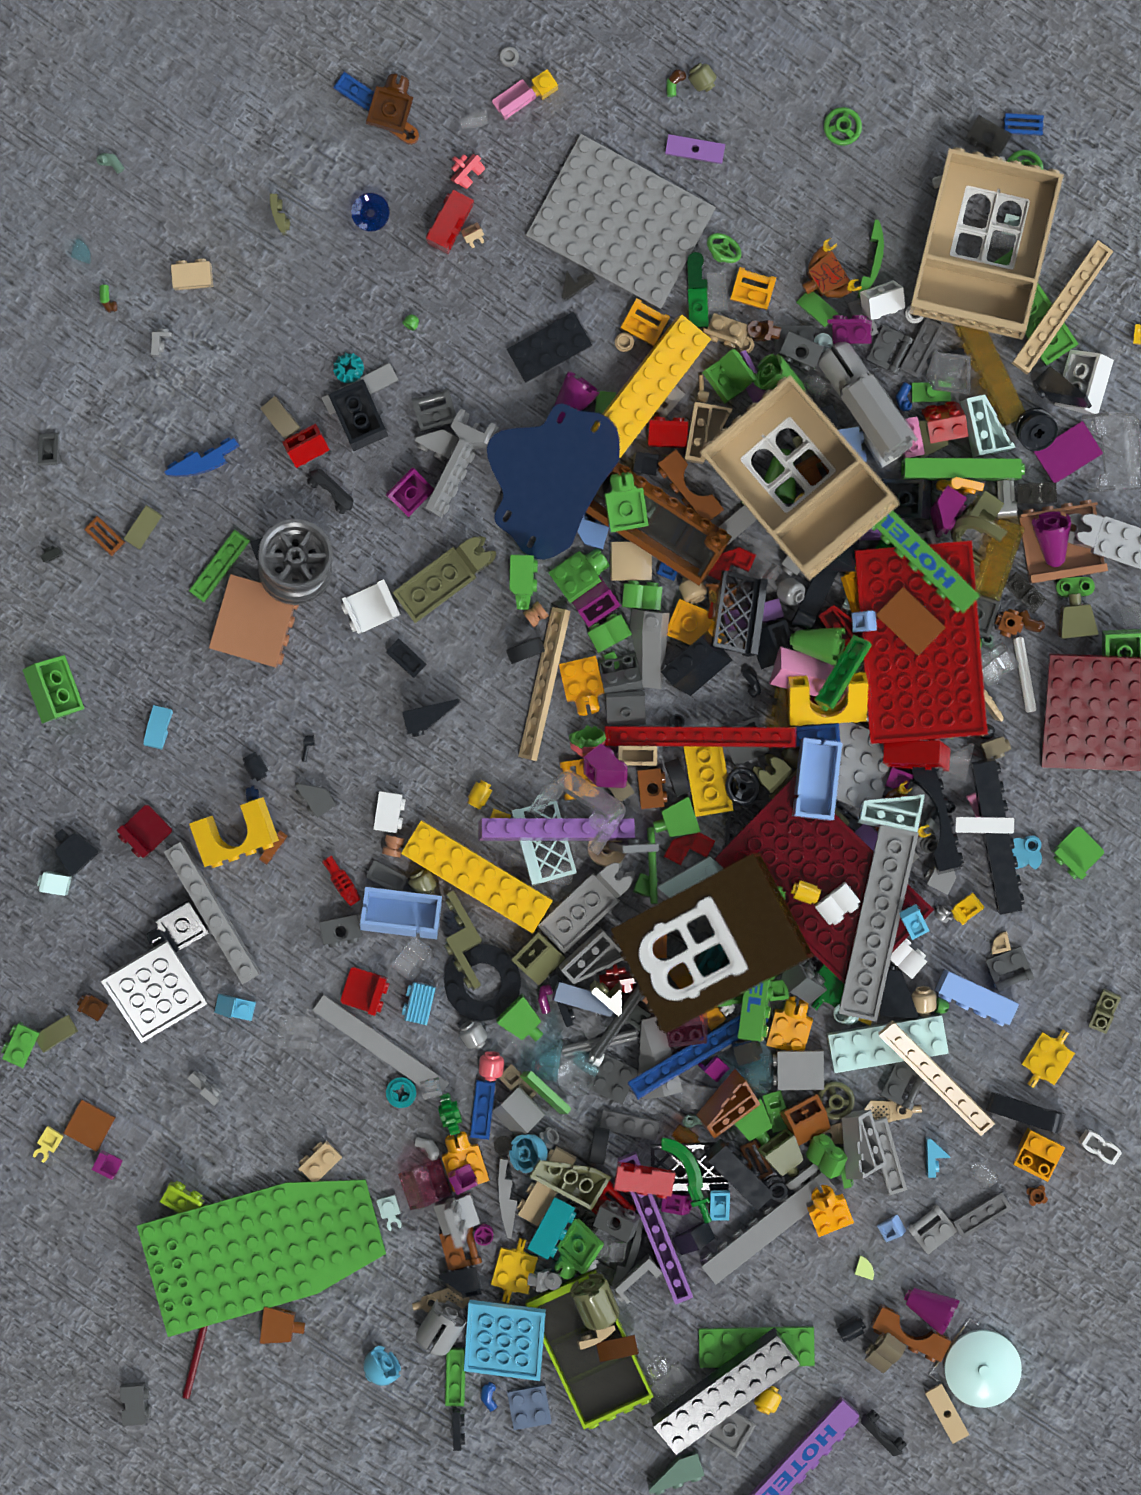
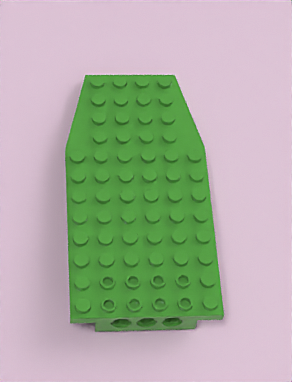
M366 1179L284 1182L137 1225L168 1337L264 1310V1307L271 1308L318 1294L386 1254Z

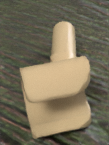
M699 375L697 399L699 402L707 403L709 392L704 391V377Z

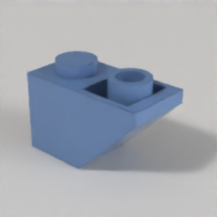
M584 516L577 531L582 542L586 546L603 550L609 527L598 520H595V523L587 521L588 517Z

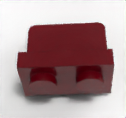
M144 805L125 825H121L116 831L119 833L118 837L123 843L126 844L128 842L133 847L131 851L138 858L140 856L146 858L172 833V828L150 805Z

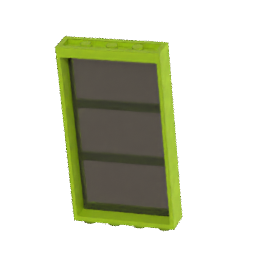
M596 1269L562 1283L558 1289H550L526 1300L525 1303L527 1307L546 1309L543 1343L583 1429L588 1428L589 1430L599 1426L601 1421L606 1420L608 1422L615 1419L616 1415L621 1412L625 1414L632 1411L634 1406L638 1404H648L652 1401L651 1398L654 1397L636 1355L600 1362L596 1344L582 1350L578 1348L577 1341H580L582 1336L592 1334V1337H595V1332L584 1325L570 1289L576 1281L581 1283L589 1279L588 1275L596 1274ZM619 1318L612 1324L615 1326V1330L602 1341L626 1336Z

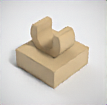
M478 222L460 231L466 243H469L472 248L475 247L473 244L475 239H479L481 243H484L482 237L484 233Z

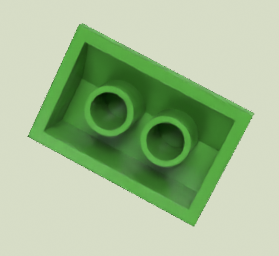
M65 655L35 663L22 669L42 724L84 709Z

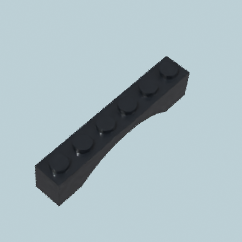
M913 767V769H910L913 775V783L929 796L939 818L940 837L933 855L937 873L940 875L960 870L964 859L962 853H958L956 845H959L957 834L952 832L951 827L954 826L952 816H948L946 808H949L947 797H943L941 791L944 790L942 779H938L937 776L939 767H931V770H925V767Z

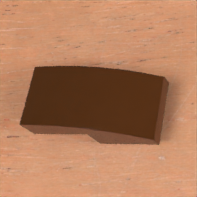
M635 1335L609 1339L596 1344L600 1362L639 1354Z

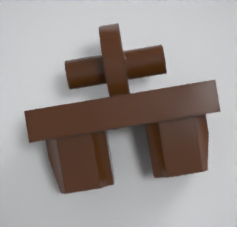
M770 320L751 321L748 323L746 331L750 337H753V341L760 342L779 339L781 328L773 326L774 321Z

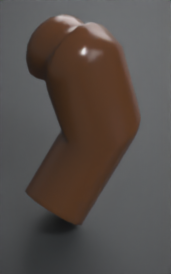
M1028 610L1019 613V616L1023 617L1022 622H1024L1025 629L1037 633L1045 628V623L1042 620L1031 619Z

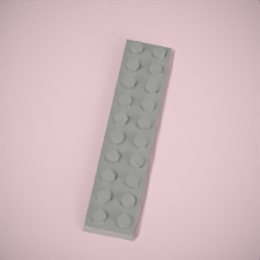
M880 825L839 1014L877 1022L918 832Z

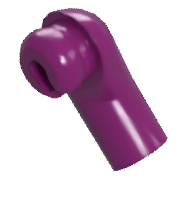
M549 984L546 986L542 985L539 990L538 1003L542 1014H547L551 1011L547 995H551L553 991Z

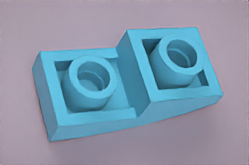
M153 705L145 733L144 746L163 749L168 735L167 728L173 714L172 709Z

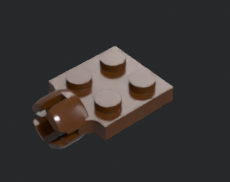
M390 74L384 87L376 86L366 124L403 135L414 97L407 94L409 80L401 75L399 84H396L398 74Z

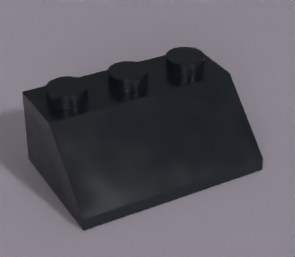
M708 631L661 671L673 687L690 696L732 661L731 657L723 649L711 647L712 636Z

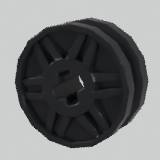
M1031 408L1019 415L1015 422L1014 432L1017 439L1026 449L1041 451L1054 442L1057 437L1058 426L1047 410Z

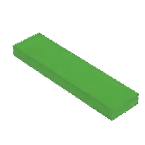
M234 529L189 589V592L205 603L250 543V540Z

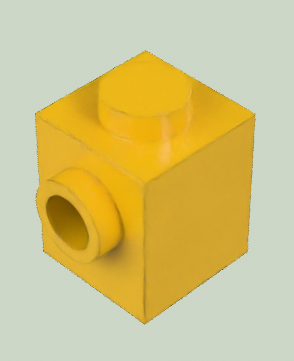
M548 69L531 80L532 90L535 92L536 97L540 96L542 100L558 90V84Z

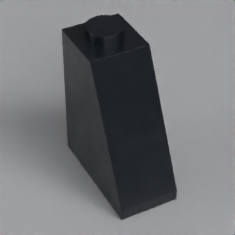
M889 965L878 1015L918 1018L916 1007L902 971L898 970L897 966Z

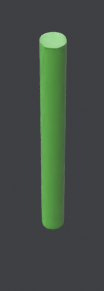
M649 827L647 828V841L655 843V828ZM648 852L650 904H658L656 852Z

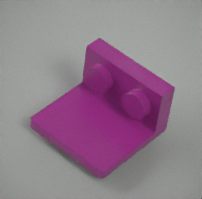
M833 315V319H827V323L833 324V344L837 342L872 344V320H868L867 316L852 315V319H848V316Z

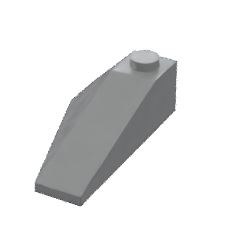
M632 608L630 629L643 687L662 689L663 674L661 671L664 669L670 613Z

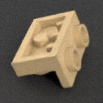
M714 313L708 329L704 328L703 332L711 338L710 341L717 343L719 340L724 342L723 345L734 349L735 346L742 348L747 336V324Z
M327 1140L324 1143L320 1141L312 1149L314 1153L310 1157L306 1155L299 1162L301 1166L298 1170L302 1171L311 1181H319L343 1157Z

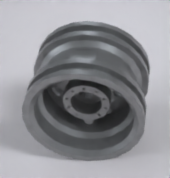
M292 519L277 523L263 536L259 546L258 571L261 584L266 592L275 600L289 605L307 604L320 597L327 589L332 574L333 551L331 542L325 532L317 525L306 520ZM292 542H299V545L294 547ZM279 549L282 553H275V550ZM314 549L316 554H309V551ZM281 568L282 573H276L275 569ZM315 568L316 572L311 574L309 569ZM292 579H299V581L293 582Z

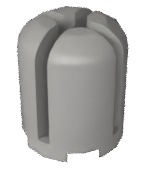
M837 342L832 345L833 352L829 348L826 349L818 360L819 367L840 398L843 394L841 390L845 386L856 383L858 377L864 373H867L868 376L871 375L855 350L847 342Z
M437 1299L416 1333V1340L426 1351L441 1325L444 1324L430 1351L433 1355L443 1356L452 1348L467 1324V1318L465 1319L464 1315L460 1312L462 1308L448 1300L446 1303L437 1302Z

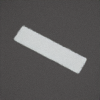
M956 817V832L1014 833V818Z

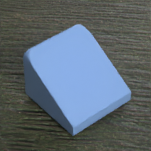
M863 611L852 613L853 632L876 631V612Z
M898 1215L877 1225L886 1242L901 1237L906 1232Z

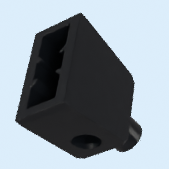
M61 829L54 835L61 844L55 852L71 876H75L101 852L97 846L78 832H74L69 836Z

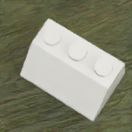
M1070 350L1063 377L1087 395L1092 407L1089 409L1056 402L1054 405L1098 416L1114 360L1100 353Z

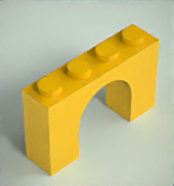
M865 672L854 674L846 687L843 698L837 702L833 710L828 708L827 712L821 710L819 705L814 704L810 700L808 676L788 677L787 715L790 726L867 721L868 681Z
M264 797L240 805L248 830L247 837L240 846H231L223 841L213 815L189 823L204 867L211 865L212 868L223 865V860L228 859L229 862L240 859V854L245 853L246 856L257 853V848L262 847L263 850L274 847L273 843L279 841Z

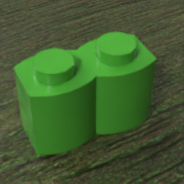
M628 580V584H624L622 607L660 611L662 587H658L659 583L647 582L646 586L639 585L640 581Z
M615 613L606 618V623L600 625L598 622L589 627L590 631L587 634L597 653L632 635L622 615L617 616Z
M824 1134L814 1136L806 1152L807 1158L818 1166L819 1170L830 1179L840 1176L847 1161V1156L843 1150L836 1147L830 1137Z

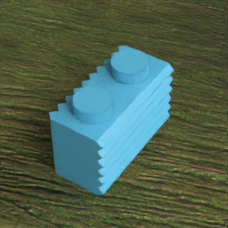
M415 981L412 985H408L406 996L409 997L408 1004L404 1003L402 1015H405L404 1020L427 1025L436 986Z

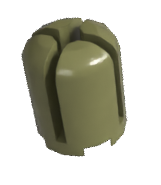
M603 1274L588 1275L589 1279L581 1283L576 1281L570 1291L584 1325L590 1330H601L615 1323L620 1311L609 1283Z

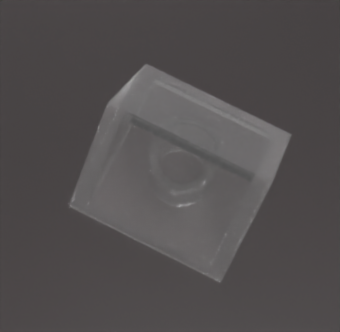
M934 352L926 374L932 389L970 394L971 356Z

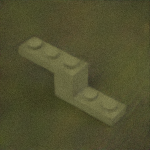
M453 890L446 895L447 900H445V903L450 911L453 909L457 925L459 927L462 926L464 929L446 938L444 948L448 955H453L455 959L453 963L457 971H462L465 976L463 981L467 988H471L474 991L480 988L481 984L463 953L480 944L482 939Z

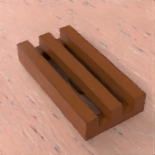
M96 516L84 529L111 556L126 543L99 516ZM98 521L119 543L116 544L95 523ZM92 527L114 547L112 550L90 530Z

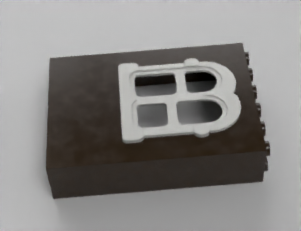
M752 853L611 929L613 933L611 937L614 943L619 945L622 959L628 962L630 966L629 972L632 978L637 980L639 984L638 990L642 996L646 997L648 1001L647 1007L651 1014L654 1013L657 1018L656 1025L664 1034L683 1026L814 957L760 853ZM704 914L708 917L715 935L700 944H696L687 928V923ZM678 929L688 946L687 951L667 961L657 959L652 951L654 942L661 936ZM720 943L730 960V964L707 977H702L693 961V957ZM684 962L694 978V983L685 989L677 990L669 985L667 975L672 967Z

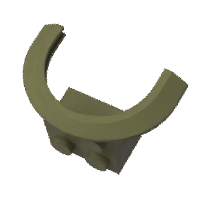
M984 491L981 496L977 495L964 511V516L955 521V525L951 529L952 541H962L961 538L967 529H975L981 534L984 532L1000 542L1007 531L992 521L1005 503L987 491ZM973 553L974 564L979 566L983 559Z

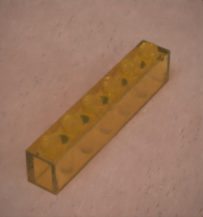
M956 325L954 327L955 333L964 342L962 344L966 355H970L972 359L970 362L974 372H978L980 376L979 383L983 390L986 389L989 395L987 399L991 406H994L997 412L996 417L1000 424H1003L1005 427L1016 422L1019 415L1025 409L989 333Z

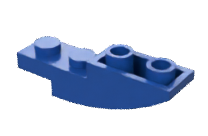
M229 437L220 443L221 446L217 449L210 448L204 452V457H201L199 452L194 453L191 451L183 456L184 460L179 463L177 461L167 466L168 470L164 472L170 477H188L212 471L228 463L224 456L240 445L235 438L230 439Z

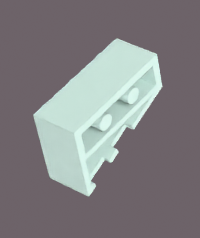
M985 395L967 398L960 402L966 414L968 439L973 458L1016 448L1007 436L1004 426L1002 427L997 419V414Z
M925 794L863 801L858 823L875 827L885 825L917 832Z
M708 856L657 887L670 898L724 868Z

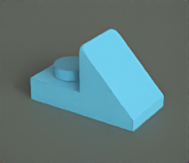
M913 905L899 913L912 940L929 932L917 905Z
M218 994L214 1013L228 1018L235 1017L252 1021L256 1002Z
M925 1137L926 1175L928 1178H936V1172H939V1161H936V1158L951 1157L930 1137Z
M710 1190V1217L712 1221L729 1220L730 1190Z

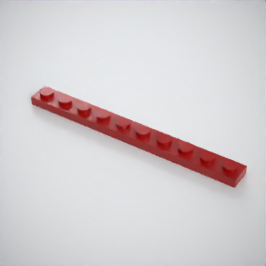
M605 726V746L796 747V727Z

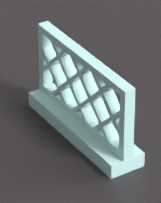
M556 799L522 809H515L511 812L513 818H525L524 812L531 810L538 814L537 818L540 815L544 818H550L542 812L545 806L554 805L555 813L552 818H555V816L561 818ZM520 841L532 886L577 873L568 841H559L565 844L566 849L563 855L552 850L557 841H554L551 848L542 845L541 841ZM538 846L549 851L544 860L536 857L535 852ZM550 853L560 857L556 867L545 862ZM562 859L570 863L571 871L563 872L557 869ZM538 861L542 862L540 868L538 865ZM544 864L554 869L551 876L542 878L540 872Z

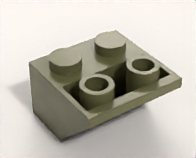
M538 931L511 960L527 976L540 985L566 957Z

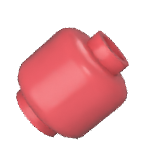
M495 1051L485 1052L479 1059V1074L485 1077L487 1081H495L496 1078L503 1075L504 1059L500 1056V1053Z

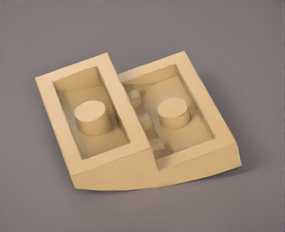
M610 542L611 581H651L652 555L632 542Z

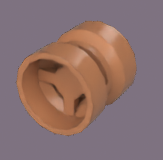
M538 601L533 604L531 609L522 612L533 627L537 626L541 619L545 620L549 617Z
M386 835L385 842L387 846L383 847L382 854L400 858L402 852L399 848L404 844L405 839Z

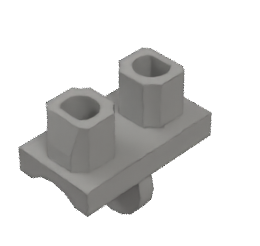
M547 1268L542 1271L537 1270L535 1273H529L527 1284L535 1286L537 1292H543L548 1289H558L561 1286L562 1279L560 1275L553 1273L554 1268Z

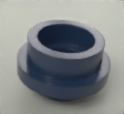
M254 785L246 787L247 802L259 799V790L255 789Z

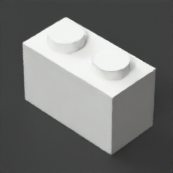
M894 280L860 292L862 313L871 320L879 319L883 315L896 313L898 310L905 308L903 287Z
M379 791L373 830L397 833L398 829H402L403 818H400V812L405 809L406 799H403V794Z

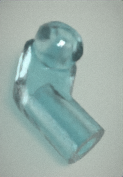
M576 1053L573 1063L583 1072L595 1077L599 1068L585 1062L586 1057L584 1054Z

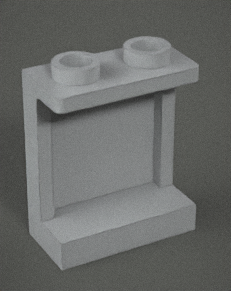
M823 1049L809 1051L776 1050V1054H773V1066H776V1074H773V1085H777V1090H824Z
M649 1253L640 1259L619 1283L614 1285V1294L621 1302L625 1301L627 1304L630 1302V1294L626 1290L645 1272L649 1270L656 1278L662 1274L660 1265Z

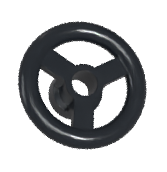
M738 767L727 775L725 791L734 803L748 805L757 799L760 792V782L752 770ZM738 773L749 775L753 782L747 783L741 779ZM747 789H754L750 798L741 799Z

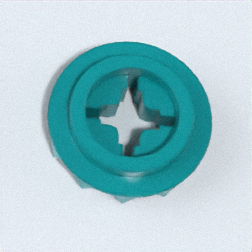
M345 353L342 356H338L336 362H334L333 371L336 378L341 382L353 383L362 376L364 364L361 358L354 353ZM351 361V366L354 369H349L346 373V370L343 366H347Z
M405 1077L395 1078L386 1088L387 1100L394 1107L406 1108L416 1098L415 1085ZM402 1085H404V1091L410 1095H403L401 1100H399V1094L395 1091L400 1090Z

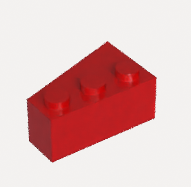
M455 190L451 194L448 193L443 202L445 205L442 211H438L433 227H430L426 235L427 243L430 246L446 254H449L474 205L473 199Z
M940 739L884 743L883 764L887 767L908 769L925 767V770H931V767H941L943 771L949 772L951 749Z

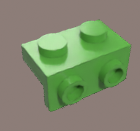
M22 1022L17 1026H13L9 1034L12 1036L10 1043H5L1 1053L4 1054L3 1060L24 1068L40 1032L23 1025L24 1023Z

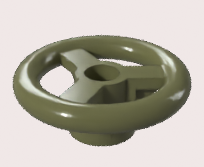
M830 1082L824 1085V1090H819L818 1096L821 1102L824 1093L827 1090L830 1092L829 1104L825 1108L829 1119H842L853 1110L855 1103L854 1094L846 1084ZM834 1087L843 1089L847 1093L849 1100L843 1099L841 1095L836 1094ZM834 1098L839 1099L838 1104L832 1103ZM843 1106H848L846 1110L840 1114L830 1113L832 1109L839 1110Z

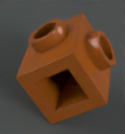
M1012 609L1002 611L996 617L994 624L997 626L995 630L1000 631V635L1008 638L1011 635L1015 636L1017 632L1021 633L1024 622L1021 621L1023 617L1018 616L1019 612ZM1009 619L1014 621L1012 627L1007 624Z

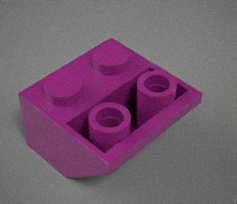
M948 485L938 496L930 512L935 535L938 538L943 534H948L955 525L958 516L961 515L967 506L964 504L967 497Z
M600 575V583L571 602L588 628L621 606Z
M601 743L584 756V775L596 787L625 788L627 786V765L622 760H618L609 747H605Z

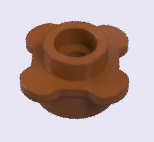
M1043 1185L1027 1189L1031 1206L1041 1203L1045 1204L1048 1201Z

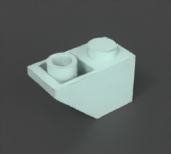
M53 871L43 872V875L39 876L37 886L40 887V892L65 896L68 895L72 876Z

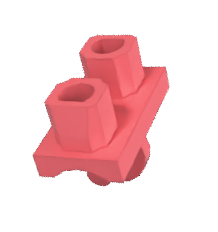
M464 154L460 159L456 156L452 158L455 164L451 169L456 173L450 180L454 184H459L463 188L468 189L473 181L467 174L472 170L479 176L485 170L478 155L472 154L468 160V157Z

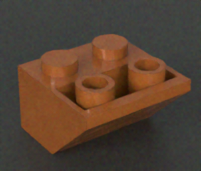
M812 1094L779 1112L787 1129L796 1137L798 1146L811 1140L814 1136L831 1129L827 1112L818 1094Z

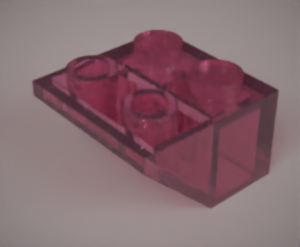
M707 1013L668 1032L669 1047L707 1043Z
M440 1159L398 1173L410 1210L425 1208L452 1195Z

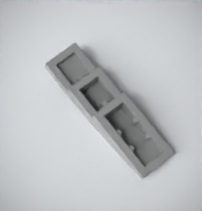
M500 1157L498 1177L499 1203L507 1238L511 1239L517 1198L510 1197L513 1178L505 1177L508 1158Z

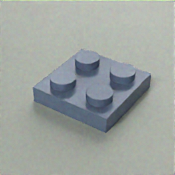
M545 1384L507 1391L514 1430L552 1424Z

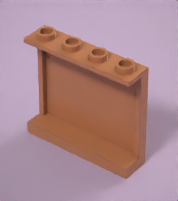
M1091 500L1080 501V505L1073 506L1072 503L1061 504V508L1054 509L1053 506L1042 507V511L1035 512L1034 509L1023 510V514L1018 516L1029 584L1108 571L1104 557L1090 553L1091 549L1079 547L1070 543L1067 546L1065 562L1059 567H1051L1045 562L1032 527V520L1034 518L1037 520L1039 515L1045 512L1058 511L1063 516H1066V514L1097 515V502L1092 503ZM1071 524L1070 531L1074 532L1076 526Z
M230 574L209 648L277 668L278 664L282 665L284 659L282 650L284 646L287 647L290 638L287 635L288 629L294 625L295 617H293L294 609H298L299 605L279 602L266 592L261 583Z

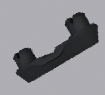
M322 469L310 472L307 483H312V488H317L320 485L323 489L328 490L332 498L338 502L335 505L336 511L340 510V514H345L347 510L352 509L353 498Z
M871 1409L868 1414L864 1413L861 1424L891 1455L903 1454L902 1449L907 1446V1443L901 1437H898L893 1442L887 1435H883L880 1432L879 1427L875 1424L880 1419V1415L874 1409Z

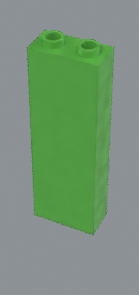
M905 458L901 461V479L949 481L952 478L959 477L972 481H1017L1025 474V464L1022 463V459Z

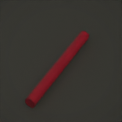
M208 1326L199 1328L182 1395L185 1399H190Z

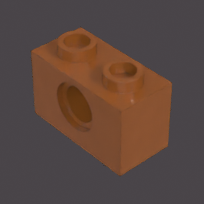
M660 768L638 770L641 809L664 807V803H667V792L662 789V784L666 783L665 772H661ZM650 783H655L658 786V791L655 794H650L647 791V786Z

